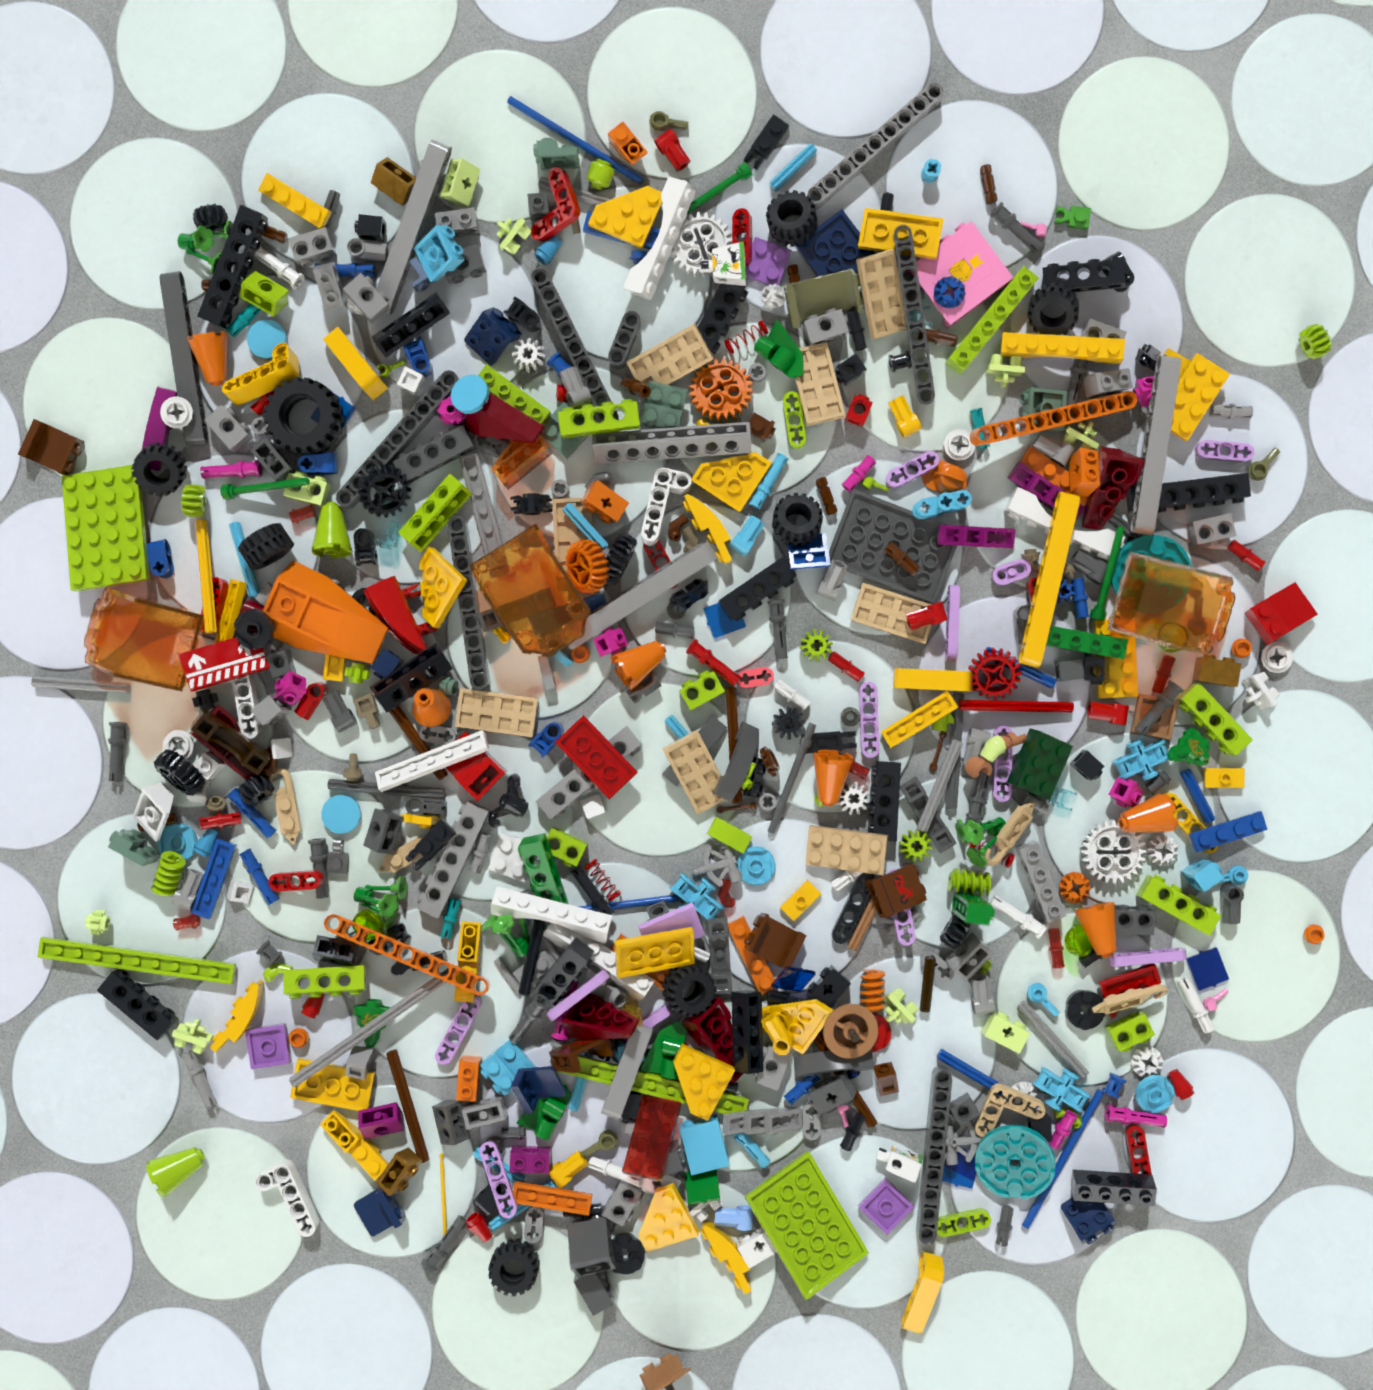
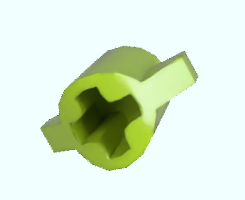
M949 713L933 723L932 730L948 731V724H954L955 719Z

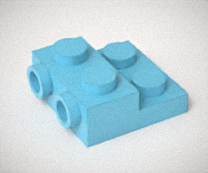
M436 225L414 247L430 282H437L447 271H454L464 261L462 256L463 249L460 245L456 244L454 239L455 232L448 225Z
M511 1039L480 1064L481 1074L486 1079L490 1077L494 1082L492 1085L494 1090L498 1094L502 1092L504 1096L512 1090V1081L518 1069L536 1067L518 1044L512 1043Z

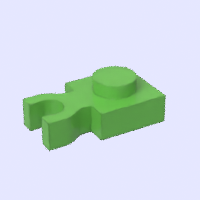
M1071 206L1069 211L1064 207L1056 208L1055 213H1061L1063 218L1056 217L1054 224L1068 222L1067 228L1082 230L1089 228L1091 208Z

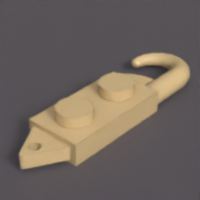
M277 768V772L274 775L281 774L285 783V787L278 789L274 796L281 835L284 834L291 844L295 845L299 833L302 831L296 793L294 792L290 773L286 769ZM271 774V775L269 776V779L271 780V782H272L273 777H274L273 774Z
M1030 800L1022 806L1018 805L1011 814V817L997 835L996 845L999 849L991 860L989 858L991 849L988 848L985 852L984 858L987 860V865H997L1007 851L1012 849L1033 819L1031 815L1035 802Z
M419 836L394 850L392 855H385L378 871L395 873L423 857L419 853L410 862L405 859L407 854L415 848L423 836Z
M1159 984L1144 989H1129L1118 995L1111 994L1103 999L1102 1003L1094 1006L1092 1010L1093 1013H1105L1107 1015L1141 1005L1152 994H1156L1154 999L1163 997L1168 992V987Z

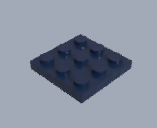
M843 209L817 227L814 236H810L808 242L803 241V245L800 246L795 244V248L817 277L848 269H853L855 273H858L856 260L876 254L874 251L858 249L860 232Z

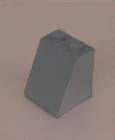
M596 1215L591 1220L584 1221L583 1219L574 1220L573 1224L567 1225L570 1269L577 1277L616 1269L610 1225L606 1217Z

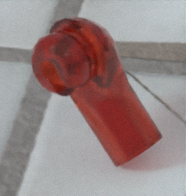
M723 878V886L719 888L718 897L724 907L732 908L735 906L736 901L729 893L731 881Z

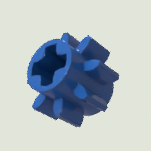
M1062 579L1060 588L1065 591V594L1061 595V592H1058V604L1062 602L1063 598L1066 602H1069V596L1075 594V592L1071 591L1073 584H1066V579Z

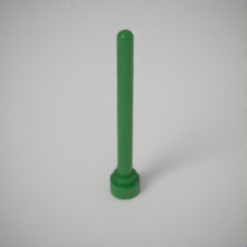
M743 162L740 164L738 169L735 170L736 173L692 201L687 214L738 180H747L753 176L747 163Z
M305 477L238 487L233 484H223L220 492L224 500H231L237 497L238 494L309 485L310 480Z
M1122 526L1116 529L1098 602L1091 609L1090 617L1094 619H1106L1105 603L1125 531Z

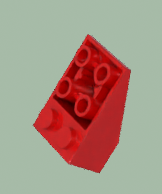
M465 731L457 740L469 736L470 734ZM487 751L446 767L461 786L477 801L481 800L508 772Z

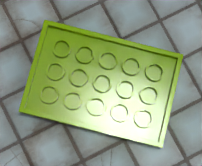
M132 465L61 476L71 591L76 592L150 580L143 496L140 489L141 485H136L134 482L137 478L132 477V472L134 471Z
M809 1151L800 1155L744 1196L806 1300L869 1254V1251Z

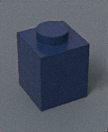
M384 649L371 666L375 671L373 674L382 679L399 668L404 660L389 649Z

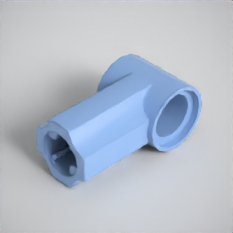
M745 1205L737 1206L736 1208L719 1207L715 1210L714 1226L735 1227L740 1231L752 1230L753 1211L750 1206Z

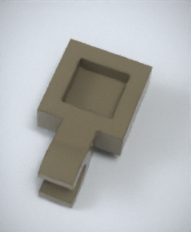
M373 693L354 699L353 702L359 718L366 717L370 729L380 727L379 721L374 714L379 712V708Z

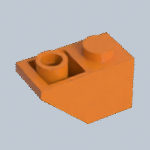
M623 121L608 133L609 143L632 166L648 154L647 150Z

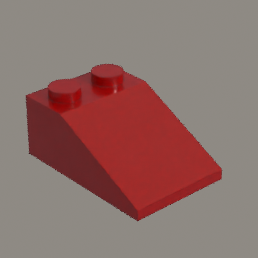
M1296 582L1266 598L1244 613L1266 645L1271 644L1318 615Z

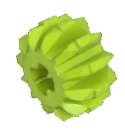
M1310 325L1299 333L1298 341L1301 344L1300 347H1302L1303 353H1306L1308 358H1320L1331 351V336L1328 335V330H1324L1322 325Z
M197 484L185 485L181 496L183 514L189 517H203L207 505L204 486Z
M813 629V637L809 632H806L805 635L808 640L805 638L800 639L806 645H802L799 648L807 650L802 656L805 657L810 654L809 661H812L815 656L816 662H820V655L823 659H827V655L824 652L832 653V650L827 648V646L833 645V642L826 643L830 635L828 634L823 638L824 630H820L819 635H817L816 629ZM814 640H817V643H821L818 651H814L815 648L812 649L811 644H814Z
M918 829L915 830V834H913L912 830H908L909 837L902 834L905 842L899 841V845L905 847L899 851L900 853L906 852L904 855L905 859L911 857V861L915 862L918 857L919 861L922 862L923 854L926 857L930 856L926 849L932 850L933 847L927 845L932 840L931 838H926V832L920 835V830ZM914 841L920 844L919 848L916 847L917 850L911 847L912 843L915 844Z

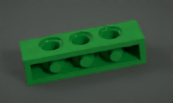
M1050 626L1046 646L1125 659L1128 639Z
M546 833L524 837L518 846V853L520 857H523L525 863L524 870L529 875L531 891L537 897L569 904ZM533 855L539 857L540 860L535 859Z
M954 891L951 909L953 913L966 923L990 926V920L993 921L995 913L990 903L977 894L971 895Z

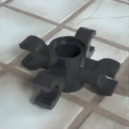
M527 493L522 494V496L510 497V500H514L513 503H517L516 507H511L515 514L539 515L541 512L549 513L553 511L549 505H546L547 502L552 501L550 495Z

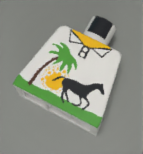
M744 242L712 249V260L701 261V272H713L715 283L746 286Z
M892 1145L891 1151L879 1147L876 1159L886 1163L885 1170L916 1183L922 1166L921 1154Z

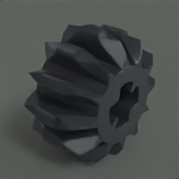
M201 205L200 208L194 210L193 221L196 228L204 226L214 233L224 229L228 221V215L222 205Z
M786 706V713L780 708L778 711L781 716L773 715L774 718L779 719L778 722H772V725L779 726L774 730L775 733L782 730L780 738H783L785 733H787V739L791 740V733L797 738L799 735L796 730L804 731L803 728L798 727L799 724H805V721L798 720L803 716L802 713L795 716L797 708H794L792 713H790V707ZM788 717L792 718L791 722L793 723L792 727L788 726L789 729L785 728L786 724L783 723L785 719L788 720Z
M259 773L245 780V783L240 785L241 788L238 792L248 806H256L268 800V797L273 795L272 792L275 788L269 777Z
M956 914L953 915L941 932V942L949 948H958L969 932L970 923L964 922Z

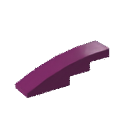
M160 386L157 387L146 425L142 449L149 444L152 446L159 442V445L163 443L168 444L169 431L173 428L163 422L160 410L162 404L168 398L177 396V391ZM157 460L150 461L149 468L159 471L162 468V462Z
M1018 462L1007 477L1019 488L1036 495L1038 501L1052 511L1054 510L1058 493L1060 491L1065 492L1058 485H1053L1041 474L1033 472L1022 462ZM1080 503L1075 522L1085 509Z
M939 525L938 544L1014 549L1015 529Z

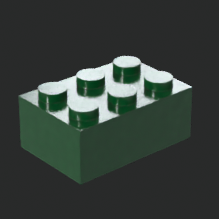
M1030 728L1026 736V742L1021 747L1007 783L1050 800L1073 746L1042 731Z

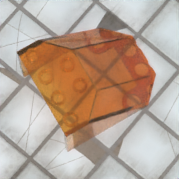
M537 524L529 527L469 565L480 592L522 653H535L551 657L557 651L564 649L576 639L578 640L584 636L586 620L589 618L591 610Z
M1133 552L1129 553L1125 561L1126 567L1123 576L1119 582V591L1114 599V608L1108 619L1109 625L1107 629L1169 648L1210 654L1216 641L1220 642L1224 638L1231 616L1232 607L1236 599L1235 593L1231 592L1233 578Z
M106 587L103 591L102 599H97L94 603L85 634L84 647L87 648L85 663L113 677L182 692L183 687L187 684V680L178 654L196 649L198 634L204 624V615Z

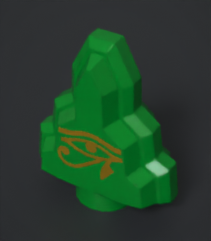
M1192 727L1183 732V736L1178 739L1177 745L1172 746L1167 752V757L1170 761L1174 762L1185 761L1188 764L1195 763L1197 766L1206 765L1210 758L1208 753L1210 749L1209 741L1205 737H1201L1199 731Z
M367 999L366 1004L354 1005V1016L358 1018V1026L362 1028L391 1007L383 1006L380 999ZM386 1025L364 1040L366 1047L374 1048L380 1038L381 1030L386 1028Z

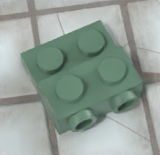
M543 138L537 141V144H533L534 157L536 158V163L540 164L541 170H551L554 167L561 169L580 168L577 147L567 144L558 148L557 140L552 138Z
M650 380L648 386L651 389V393L645 398L640 422H643L647 428H655V426L663 428L680 427L688 389Z
M1035 387L1025 389L1020 395V404H1023V412L1019 414V417L1066 406L1067 391ZM1052 415V420L1055 423L1056 418ZM1034 419V424L1037 427L1038 422L1036 419ZM1065 426L1056 427L1048 430L1062 432L1065 431Z
M563 402L544 425L545 428L540 435L568 459L588 436L562 439L558 412H561L563 408L569 407V405ZM580 416L574 420L576 425H582L585 422V418Z
M122 829L120 832L114 831L109 838L110 844L108 848L141 866L155 863L160 857L154 848L148 845L143 846L147 839L142 837V833L135 829L127 831Z

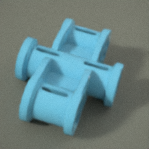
M966 490L942 493L939 497L933 496L919 500L913 506L912 513L917 519H926L934 516L940 517L944 513L957 512L968 507L971 504L972 497ZM957 499H963L964 502H958ZM922 506V508H926V511L924 512L919 508Z
M1143 738L1127 743L1126 746L1130 748L1131 753L1112 761L1118 769L1119 778L1126 779L1139 772L1142 775V781L1157 776L1158 772L1154 770L1153 766L1169 760L1167 757L1168 751L1164 744L1166 742L1165 739L1155 741L1145 747L1142 743L1144 741Z
M681 873V877L674 886L671 885L669 887L677 896L685 901L683 906L693 902L695 909L705 919L716 918L721 910L724 911L726 909L720 902L709 895L712 890L715 891L717 888L704 877L698 886L688 876Z
M1042 1066L1040 1075L1032 1084L1050 1094L1049 1098L1045 1099L1044 1102L1058 1111L1061 1110L1060 1106L1064 1102L1082 1113V1107L1092 1095L1074 1085L1075 1080H1078L1079 1076L1063 1068V1074L1060 1077Z

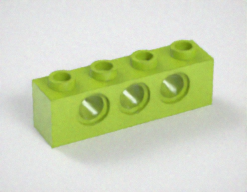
M486 364L478 376L488 384L491 394L542 425H545L551 418L550 410Z
M633 399L622 400L620 404L604 402L598 407L588 404L583 405L582 409L575 410L574 407H566L561 412H558L562 439L641 428L637 401L633 402ZM622 411L624 413L623 419H614V413ZM603 414L605 418L601 423H597L594 421L595 415ZM576 417H584L585 422L582 425L574 424Z
M449 473L398 533L422 553L473 493Z
M1199 682L1192 683L1176 698L1179 701L1178 706L1184 712H1189L1193 716L1192 721L1197 726H1202L1206 730V736L1210 740L1216 741L1220 745L1218 748L1225 755L1237 756L1253 741ZM1198 701L1203 705L1201 711L1196 709ZM1212 715L1216 718V723L1213 726L1210 724V717ZM1225 730L1229 731V738L1227 740L1223 737Z
M1156 874L1154 877L1150 875L1145 877L1136 893L1137 896L1202 933L1211 936L1222 916L1216 913L1217 908L1208 903L1205 906L1198 903L1199 898L1190 893L1188 896L1181 893L1183 889L1174 884L1171 887L1165 884L1166 880ZM1165 889L1166 894L1160 899L1159 892ZM1179 899H1182V906L1180 908H1177L1176 902ZM1199 908L1200 914L1194 918L1193 912Z
M364 965L283 970V994L289 996V999H300L301 995H309V998L321 997V994L325 993L335 997L341 996L342 992H349V995H361V991H366V967ZM348 976L350 977L349 985L341 986L340 980ZM325 977L330 978L329 986L322 988L320 986L321 980ZM303 979L310 980V985L306 989H301L300 987Z

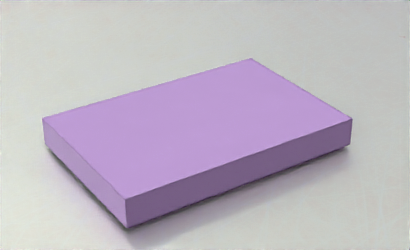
M693 902L638 925L641 936L692 927L694 930V940L705 935Z

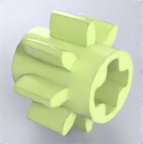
M96 910L92 914L87 915L85 927L91 929L90 934L100 935V933L103 934V931L109 929L110 916H105L106 911Z

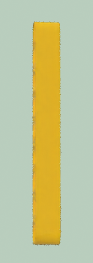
M1061 491L1057 495L1018 661L1020 664L1037 668L1041 666L1080 503V496Z

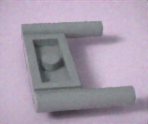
M543 935L541 941L546 949L538 954L532 982L547 973L561 955L552 941ZM497 958L494 961L514 991L518 993L524 964L511 973L502 958Z

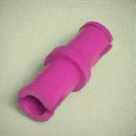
M867 455L857 467L852 469L850 476L841 484L843 488L848 492H852V489L861 480L866 478V474L876 464V461Z
M1066 1110L1060 1123L1055 1125L1052 1141H1049V1144L1054 1149H1059L1065 1137L1071 1133L1070 1129L1078 1118L1073 1111Z

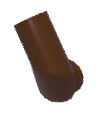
M685 514L669 523L668 537L671 541L677 542L680 540L681 527L689 522Z
M269 747L265 750L270 753V761L262 769L266 776L274 775L277 772L278 760L273 758L272 750Z

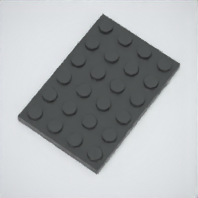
M852 489L831 543L829 557L830 563L832 560L844 562L848 566V572L935 604L957 545L938 544L939 525L947 524L932 518L917 519L913 516L911 510ZM892 541L904 553L907 552V556L920 566L919 571L915 575H911L900 564L897 565V562L884 552L885 548Z

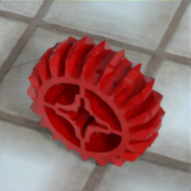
M995 647L991 648L992 653H988V650L984 649L985 655L982 656L981 653H977L979 660L972 658L971 662L974 665L968 666V669L973 672V691L980 690L978 693L980 697L986 693V699L988 700L991 695H993L994 700L998 699L997 695H1001L1002 699H1004L1005 692L1011 695L1012 690L1010 688L1017 689L1016 683L1021 682V678L1018 677L1022 674V671L1018 669L1020 663H1014L1017 659L1015 656L1010 657V651L1003 655V648H1000L998 653H996ZM991 660H1000L997 661L994 665H989L986 663ZM1005 663L1011 669L1009 679L1002 673ZM980 669L987 675L984 684L978 678ZM996 671H998V676L993 675V677H991V672L995 673ZM995 683L1003 684L999 687H992V685Z

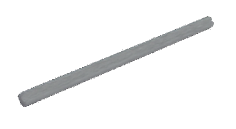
M449 968L441 972L440 975L446 976L449 973ZM434 977L291 1076L289 1079L290 1084L293 1087H297L447 982Z

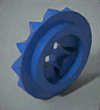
M953 276L943 277L934 287V298L944 308L957 307L962 303L966 294L965 285L960 279ZM947 286L950 289H956L953 293V298L950 294H944L947 291Z

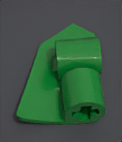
M776 320L768 337L762 336L757 340L754 351L791 379L804 375L803 353L781 323Z
M679 1020L659 1031L640 1069L641 1072L660 1073L661 1077L667 1079L678 1078L673 1060L682 1044L685 1045L687 1029Z
M564 1085L567 1091L565 1096L539 1098L533 1114L524 1113L516 1123L535 1130L534 1134L543 1140H550L557 1123L561 1120L571 1099V1093L567 1085Z

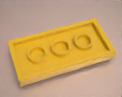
M865 208L858 249L877 252L894 249L896 254L894 231L900 225H907L912 231L915 256L936 260L944 219ZM905 229L900 230L897 234L899 240H906L909 236V232ZM903 250L900 255L912 256L910 250Z
M1199 353L1193 356L1179 378L1171 425V433L1185 442L1189 440L1230 376V373Z
M1135 618L1094 620L1095 634L1128 639L1125 659L1110 657L1109 681H1103V685H1096L1097 698L1138 697ZM1095 655V657H1106L1101 655ZM1096 665V676H1099L1101 669Z
M692 927L614 941L616 975L618 978L695 964L694 930Z
M298 1058L295 1074L313 1062V1060ZM329 1064L297 1087L292 1086L290 1098L356 1111L368 1109L376 1072L368 1071L365 1080L346 1076V1066Z

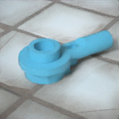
M1240 865L1233 866L1226 874H1222L1224 879L1218 883L1230 881L1233 884L1242 885L1248 879V871Z
M1033 983L1028 987L1027 995L1030 1000L1036 1003L1041 1002L1053 1017L1060 1013L1046 997L1047 989L1044 985Z

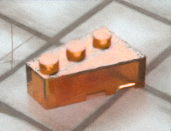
M541 436L538 437L534 444L511 440L491 470L509 490L551 456L553 451Z

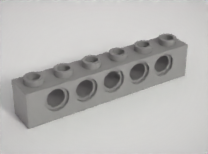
M628 726L624 727L609 740L614 747L618 743L625 745L626 751L622 754L624 758L629 754L633 757L641 750L639 746L642 743ZM577 766L535 802L550 820L553 817L558 819L566 812L564 810L569 804L571 807L581 800L579 796L583 792L588 794L596 786ZM572 781L579 782V791L574 792L570 789ZM556 794H563L565 796L563 804H558L555 801Z
M472 801L462 804L458 812L461 816L458 822L454 821L452 825L456 834L442 848L444 850L442 857H437L433 866L436 868L434 874H430L425 883L427 889L425 893L421 892L418 897V910L437 919L442 916L491 810ZM466 818L473 820V828L465 826L464 821ZM457 836H463L465 838L466 842L464 846H460L457 844ZM451 853L457 857V862L454 864L448 860V855ZM441 871L448 873V881L441 880ZM432 889H437L440 892L439 899H435L432 896Z

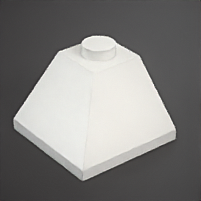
M163 782L142 789L133 814L135 820L155 842L159 841L174 798L172 791Z

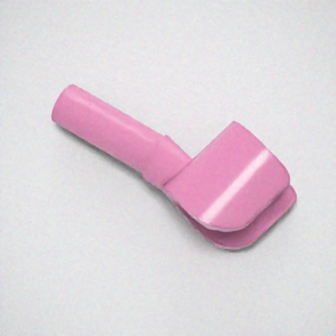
M1020 222L1025 228L1035 230V237H1046L1047 227L1045 224L1032 225Z
M1225 988L1214 997L1205 998L1203 1001L1205 1009H1209V1011L1216 1010L1218 1008L1216 1001L1226 995L1228 990Z
M842 1104L837 1106L846 1128L849 1124L845 1111L850 1108L848 1105L844 1106Z

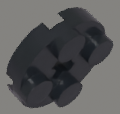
M258 609L242 612L234 623L237 633L235 634L236 639L242 646L248 649H259L267 646L272 641L276 630V625L272 622L271 618L265 612ZM251 625L256 626L258 628V633L255 632L253 634L251 632Z
M1076 990L1066 1000L1065 1015L1069 1022L1082 1030L1095 1028L1106 1016L1105 1013H1093L1092 1008L1103 1002L1102 998L1093 991ZM1082 1005L1086 1007L1089 1005L1090 1008L1087 1014H1081Z
M620 1233L613 1237L612 1244L616 1269L612 1271L626 1275L641 1269L645 1259V1248L641 1241L631 1233ZM624 1249H627V1252H631L628 1258L620 1255Z

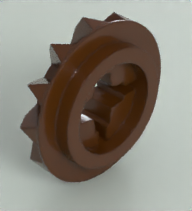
M764 746L760 749V757L765 768L773 777L779 775L780 767L773 751Z

